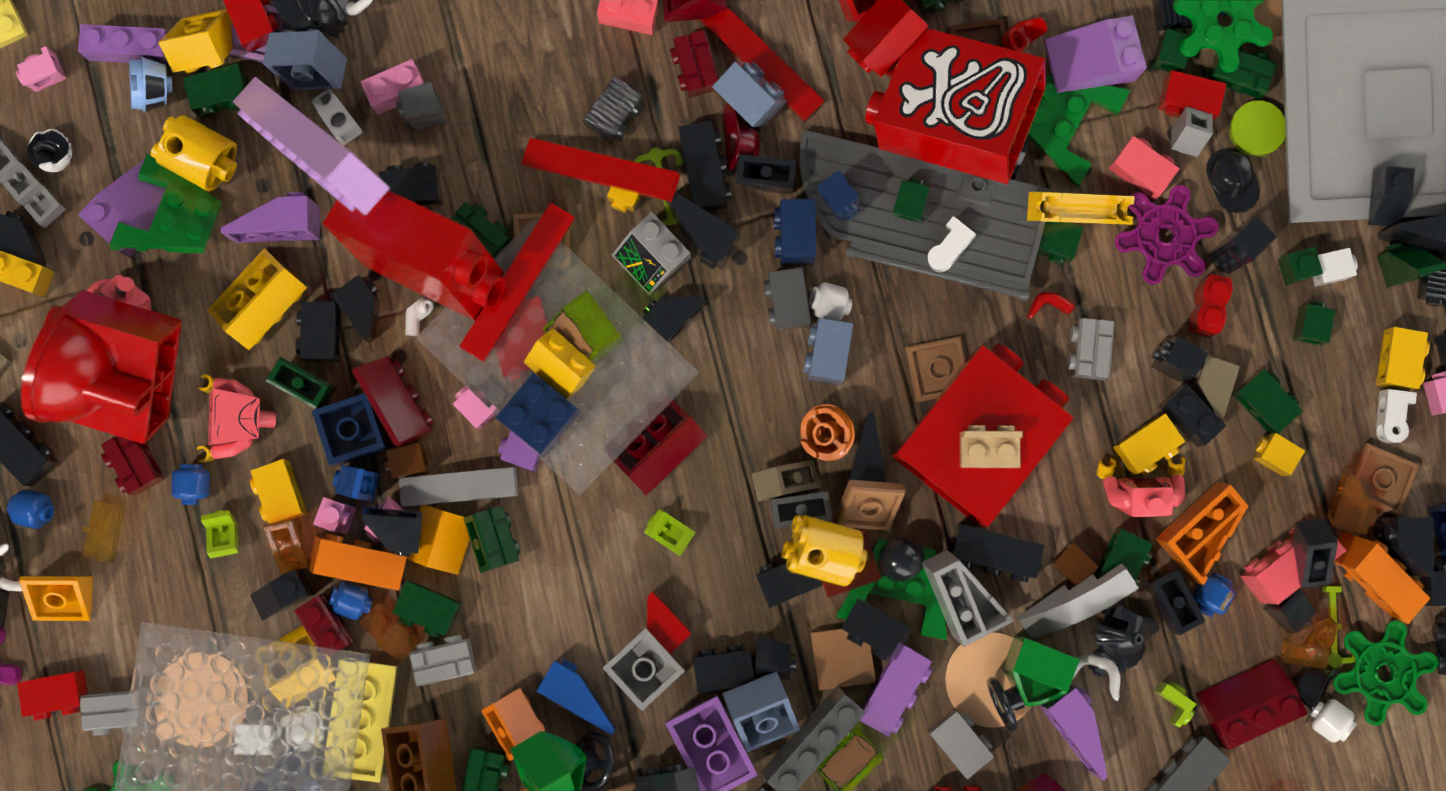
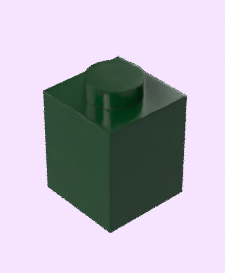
M1167 28L1160 36L1151 68L1168 73L1171 70L1182 72L1185 69L1188 57L1182 55L1179 50L1180 41L1188 36L1185 30L1180 28Z
M909 177L908 181H901L893 210L894 217L921 224L930 193V187L925 186L926 181Z
M1315 247L1293 252L1278 259L1285 286L1310 280L1323 274Z
M1310 301L1309 304L1299 307L1293 341L1317 346L1330 343L1335 309L1326 308V303Z

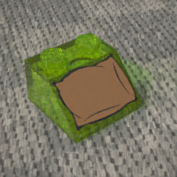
M588 290L565 305L543 328L545 333L554 328L592 363L623 342L619 332Z
M855 726L816 770L835 791H852L885 756Z

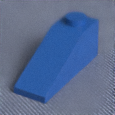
M341 465V469L335 472L333 487H336L335 493L374 502L380 474Z
M565 658L561 662L556 659L537 692L612 735L616 726L582 674L576 671L578 666Z

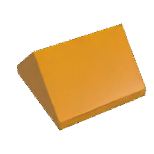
M421 505L419 512H423L418 554L412 553L411 556H406V559L429 568L459 575L470 541L463 519L466 517L428 505Z
M93 576L20 577L19 582L33 621H90L92 614Z

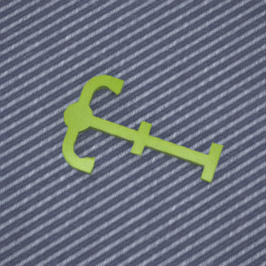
M653 148L649 154L641 155L634 161L641 163L651 160L655 163L656 167L662 168L661 161L663 157L673 155L676 157V166L684 165L681 154L675 149L662 151L660 148ZM663 200L667 220L661 222L665 226L678 224L677 220L673 218L672 212L665 203V200Z
M1321 586L1322 592H1329V624H1324V629H1329L1330 653L1326 657H1318L1315 654L1316 645L1307 644L1308 656L1316 663H1326L1329 667L1338 668L1342 663L1355 662L1353 654L1350 657H1341L1338 654L1337 629H1342V624H1337L1336 592H1342V586Z

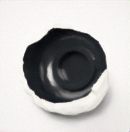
M48 129L35 132L29 141L27 149L28 159L41 170L59 172L70 163L73 151L72 145L68 142V138L58 130Z

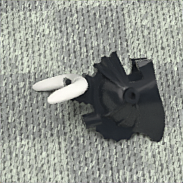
M272 0L279 15L296 32H304L308 29L319 31V29H322L337 39L340 37V33H344V26L348 25L344 16H355L361 13L373 1Z
M1119 605L1117 609H1113L1110 606L1101 612L1105 617L1103 623L1097 624V630L1095 631V644L1098 645V649L1094 650L1093 654L1086 653L1077 657L1079 663L1074 674L1075 677L1081 667L1087 664L1088 669L1092 670L1094 675L1104 677L1106 674H1109L1110 692L1115 700L1119 699L1120 673L1125 674L1127 668L1130 669L1133 666H1137L1146 650V640L1159 631V625L1154 619L1131 612Z

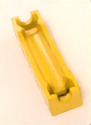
M1029 192L1027 221L1133 225V216L1128 215L1127 209L1129 205L1134 204L1135 196ZM1042 201H1044V204H1043V212H1044V213H1042L1041 210H1040V205H1041Z

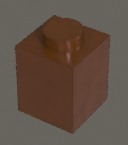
M416 443L386 450L387 458L383 459L387 475L391 474L392 479L398 480L430 472L424 444Z
M1068 543L1049 562L1073 587L1092 574L1096 577L1094 572L1098 568L1075 543Z

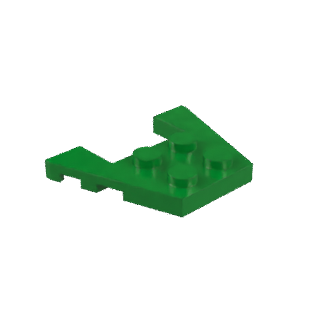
M1046 75V89L1027 136L1053 160V164L1059 170H1062L1071 179L1070 181L1074 186L1079 187L1092 163L1066 150L1091 102L1117 115L1130 90L1106 85L1056 93L1053 77Z
M146 154L138 174V180L165 188L166 190L149 231L118 222L110 241V249L121 251V248H136V251L146 252L148 249H166V252L204 253L222 202L199 186L156 163L155 158L151 157L150 154Z
M878 539L866 560L863 570L858 575L839 608L836 618L846 620L858 598L866 602L867 594H874L925 605L920 635L946 640L945 618L924 567L918 575L907 582L891 581L882 574L878 566L880 550L889 540ZM921 547L925 555L924 561L936 555V550Z

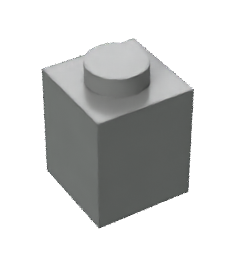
M1186 107L1171 130V149L1198 157L1213 134L1212 115Z

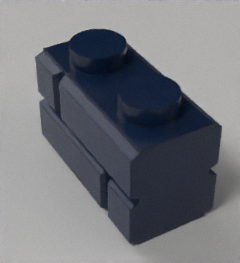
M836 171L818 185L817 190L821 198L830 207L839 221L844 219L850 221L861 212L859 209L861 207V200L858 193L849 185L847 179L840 171Z

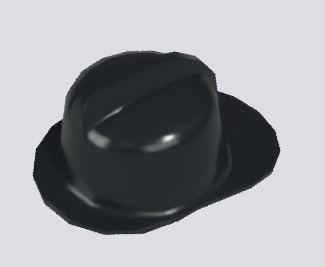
M1225 148L1213 153L1207 161L1206 172L1220 205L1227 211L1234 213L1246 212L1254 207L1258 201L1260 189L1251 161L1236 149Z
M1313 665L1303 667L1294 676L1292 683L1302 703L1310 710L1305 723L1308 722L1316 704L1331 685L1337 673L1336 668L1328 671Z

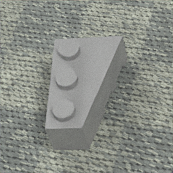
M948 550L921 562L951 635L963 647L1014 622L1011 616L985 590L980 582Z

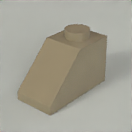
M1207 355L1197 376L1193 378L1192 387L1202 401L1223 420L1240 366Z
M814 460L778 466L752 473L758 502L820 487Z

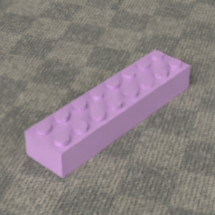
M254 77L234 99L233 103L240 108L237 114L350 211L357 208L366 215L388 191L389 187L355 155L258 78Z

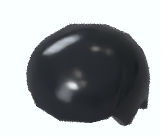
M899 536L889 541L880 550L878 566L882 574L891 581L907 582L919 574L923 568L921 562L924 561L925 555L920 544L914 539Z

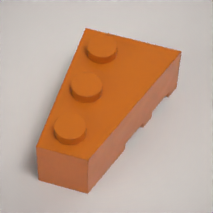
M1216 482L1155 539L1191 581L1204 585L1208 579L1207 574L1213 563L1218 561L1222 554L1220 553L1228 537L1231 538L1248 505L1230 484Z
M1344 532L1338 538V541L1346 552L1335 559L1334 562L1346 570L1343 576L1349 581L1355 579L1366 590L1364 594L1390 617L1409 624L1430 599L1422 590L1424 588L1423 584L1416 578L1409 576L1405 572L1407 569L1405 565L1399 560L1391 558L1387 554L1389 549L1380 541L1374 539L1372 542Z
M326 534V538L315 536L307 568L313 574L399 591L406 556L396 555L395 551H388L384 545L383 550L371 548L372 543L355 539L354 544L343 542L344 537L332 534Z

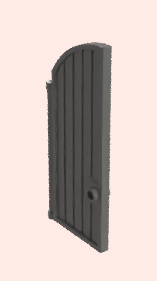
M803 130L800 143V173L807 199H815L816 217L833 238L852 242L851 246L848 245L846 249L847 257H857L1028 301L1030 297L1028 286L1045 221H1027L1029 192L1053 193V189L1011 179L1009 184H1004L884 151L878 147ZM836 171H840L849 185L858 193L861 200V207H859L861 212L850 221L846 219L839 221L817 190L818 185ZM909 177L926 181L925 186L930 187L921 224L893 216L901 181H908ZM1042 201V203H1041V205H1040V210H1041L1042 213H1044V212H1043V204H1044V201ZM954 216L972 230L976 237L947 271L936 272L929 266L928 253L934 246L940 245L950 233L946 229V224Z

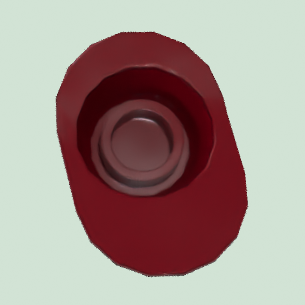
M726 103L722 119L726 146L725 161L727 169L733 170L735 164L739 163L740 154L759 156L760 141L755 128L749 123L738 120L735 109L729 103Z

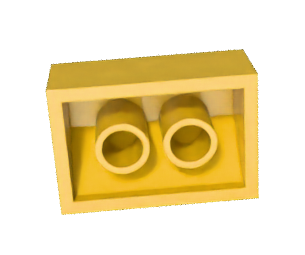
M264 248L207 311L227 334L250 350L263 339L264 334L273 324L281 320L284 312L302 297L307 287Z

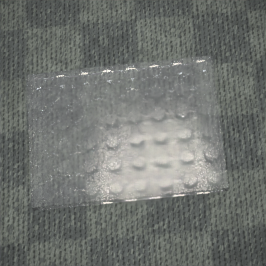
M536 217L494 258L503 270V276L539 220ZM561 241L485 363L459 348L475 321L447 307L416 339L497 416L532 373L537 375L524 363V360L536 341L547 333L546 329L554 323L555 318L564 310L565 314L577 325L588 345L594 349L589 360L596 367L583 387L567 399L578 408L580 414L547 455L543 458L529 445L527 446L581 496L699 374V371Z
M142 622L114 791H349L370 654Z

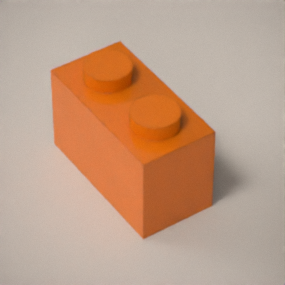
M521 688L481 710L509 761L513 760L510 748L540 731L545 732L543 723L537 719L531 708L529 698L523 694Z

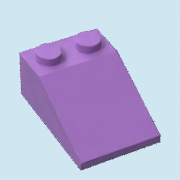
M1133 16L1103 20L1047 38L1043 41L1056 93L1133 82L1147 68Z
M144 160L99 192L78 214L108 243H110L118 222L145 231H149L166 189L138 180V174ZM121 248V251L118 252L131 258L137 251L136 248Z
M289 192L287 197H277L221 227V234L235 243L320 240V207L308 196H305L303 192Z
M1070 686L1067 694L1038 706L1088 771L1104 781L1108 776L1095 713L1089 705L1092 703V700L1082 688Z
M718 694L666 721L665 724L687 767H695L699 791H729L758 775Z

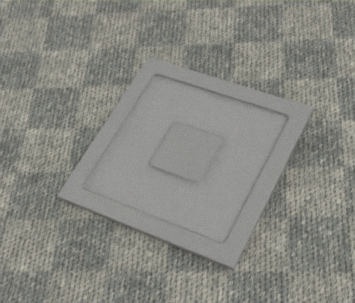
M1281 0L1288 223L1369 219L1373 168L1384 166L1415 168L1413 196L1403 217L1446 215V0Z

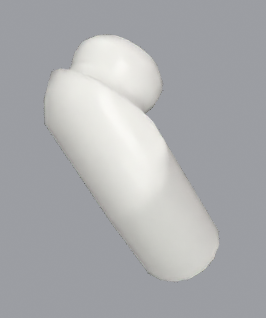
M420 298L407 308L405 335L419 336L420 321L434 309L432 300Z

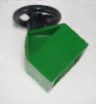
M1014 636L1002 668L1012 687L1003 690L1000 683L994 677H990L987 680L991 699L1006 728L1011 732L1017 730L1018 724L1014 710H1020L1024 708V705L1031 707L1048 703L1067 694L1079 659L1029 639Z
M540 731L510 748L520 780L527 791H581V788L588 791H596L608 783L614 770L615 757L611 743L604 735L597 732L583 735L574 745L565 739ZM594 741H597L603 747L606 761L600 759L596 753ZM600 769L604 771L601 778L596 782L586 780L592 770Z

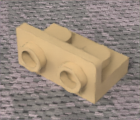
M968 426V431L960 432V468H1020V438L1023 437V431H1015V426H997V431H985V426Z

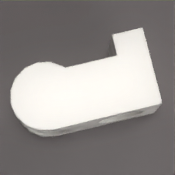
M331 89L325 90L311 100L318 110V114L341 145H346L363 133Z
M954 216L946 224V229L950 233L940 245L934 246L928 253L929 266L936 272L947 271L976 237L972 230Z
M1391 389L1379 391L1376 435L1382 442L1399 443L1408 437L1409 427L1406 423L1408 405L1416 404V392Z

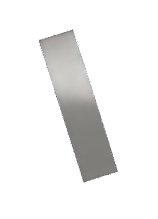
M0 138V183L5 186L18 203L26 208L40 226L46 228L66 209L31 169Z
M516 467L399 479L401 507L518 496Z
M1121 563L1098 580L1092 574L1071 590H1068L1065 585L1017 617V619L1031 639H1035L1085 620L1112 606L1139 588L1128 570Z

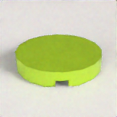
M1251 101L1242 105L1232 115L1230 121L1229 136L1234 146L1240 152L1249 156L1263 157L1274 152L1284 142L1286 136L1285 118L1282 112L1275 105L1265 101Z

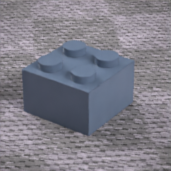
M308 29L304 32L284 30L279 33H269L262 64L291 90L341 89L347 58L318 30Z
M734 62L713 85V88L752 127L765 126L787 103V100L783 97L785 92L776 83L772 82L770 84L762 77L765 74L764 71L754 62L751 64L748 62Z
M819 318L816 325H811L807 345H812V352L807 353L805 356L803 373H808V381L838 386L843 383L853 323Z
M777 671L723 693L746 752L800 731Z

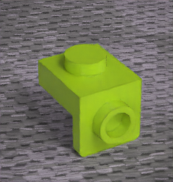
M661 509L649 519L647 528L644 531L645 534L681 556L696 533Z
M215 510L210 514L202 515L201 522L206 528L208 556L216 558L239 553L238 523L230 511Z
M1172 681L1170 685L1160 682L1154 691L1177 707L1169 723L1179 728L1182 724H1188L1195 713L1193 708L1196 703L1184 696L1187 691Z

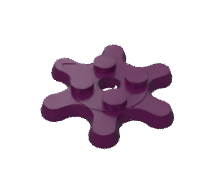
M1183 185L1173 187L1169 192L1167 202L1162 205L1151 203L1143 193L1132 194L1131 196H1135L1134 204L1129 205V209L1137 216L1138 223L1133 231L1121 232L1116 236L1114 240L1116 249L1122 253L1139 251L1144 255L1146 265L1142 276L1144 281L1151 285L1162 281L1165 269L1170 265L1181 266L1190 277L1202 275L1205 271V263L1196 254L1195 245L1198 240L1211 238L1217 234V221L1211 217L1195 219L1188 214L1187 204L1191 194L1188 188ZM1166 228L1171 231V242L1159 241L1158 234L1160 229Z

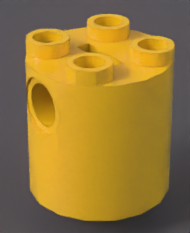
M181 115L177 118L170 116L165 121L163 126L164 134L160 142H157L151 150V157L156 159V163L208 192L216 189L222 181L228 182L233 177L237 169V163L234 161L237 153V144L186 115Z
M796 515L791 526V531L793 532L791 539L784 543L782 549V558L787 559L786 568L793 573L844 587L849 585L856 572L860 573L863 570L867 559V551L863 549L862 532L807 515Z

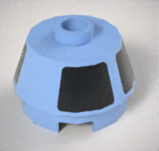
M141 56V59H130L131 109L143 110V113L166 106L167 93H172V77L166 76L165 64Z

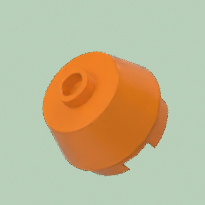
M829 404L818 405L809 410L801 422V444L806 452L814 458L834 461L845 456L853 445L855 436L853 422L847 413L837 406Z

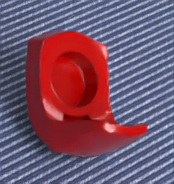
M1041 17L1017 22L1003 34L1001 38L1004 48L1022 52L1035 39L1044 35L1048 31V26Z
M1044 291L1035 296L1026 318H1033L1045 303L1054 306L1067 315L1075 309V305L1062 295L1052 291Z

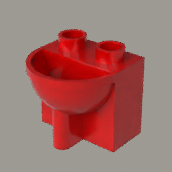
M82 290L62 307L54 305L49 310L44 325L34 341L25 366L21 387V403L24 414L28 419L41 423L48 421L73 422L145 444L169 420L182 320Z

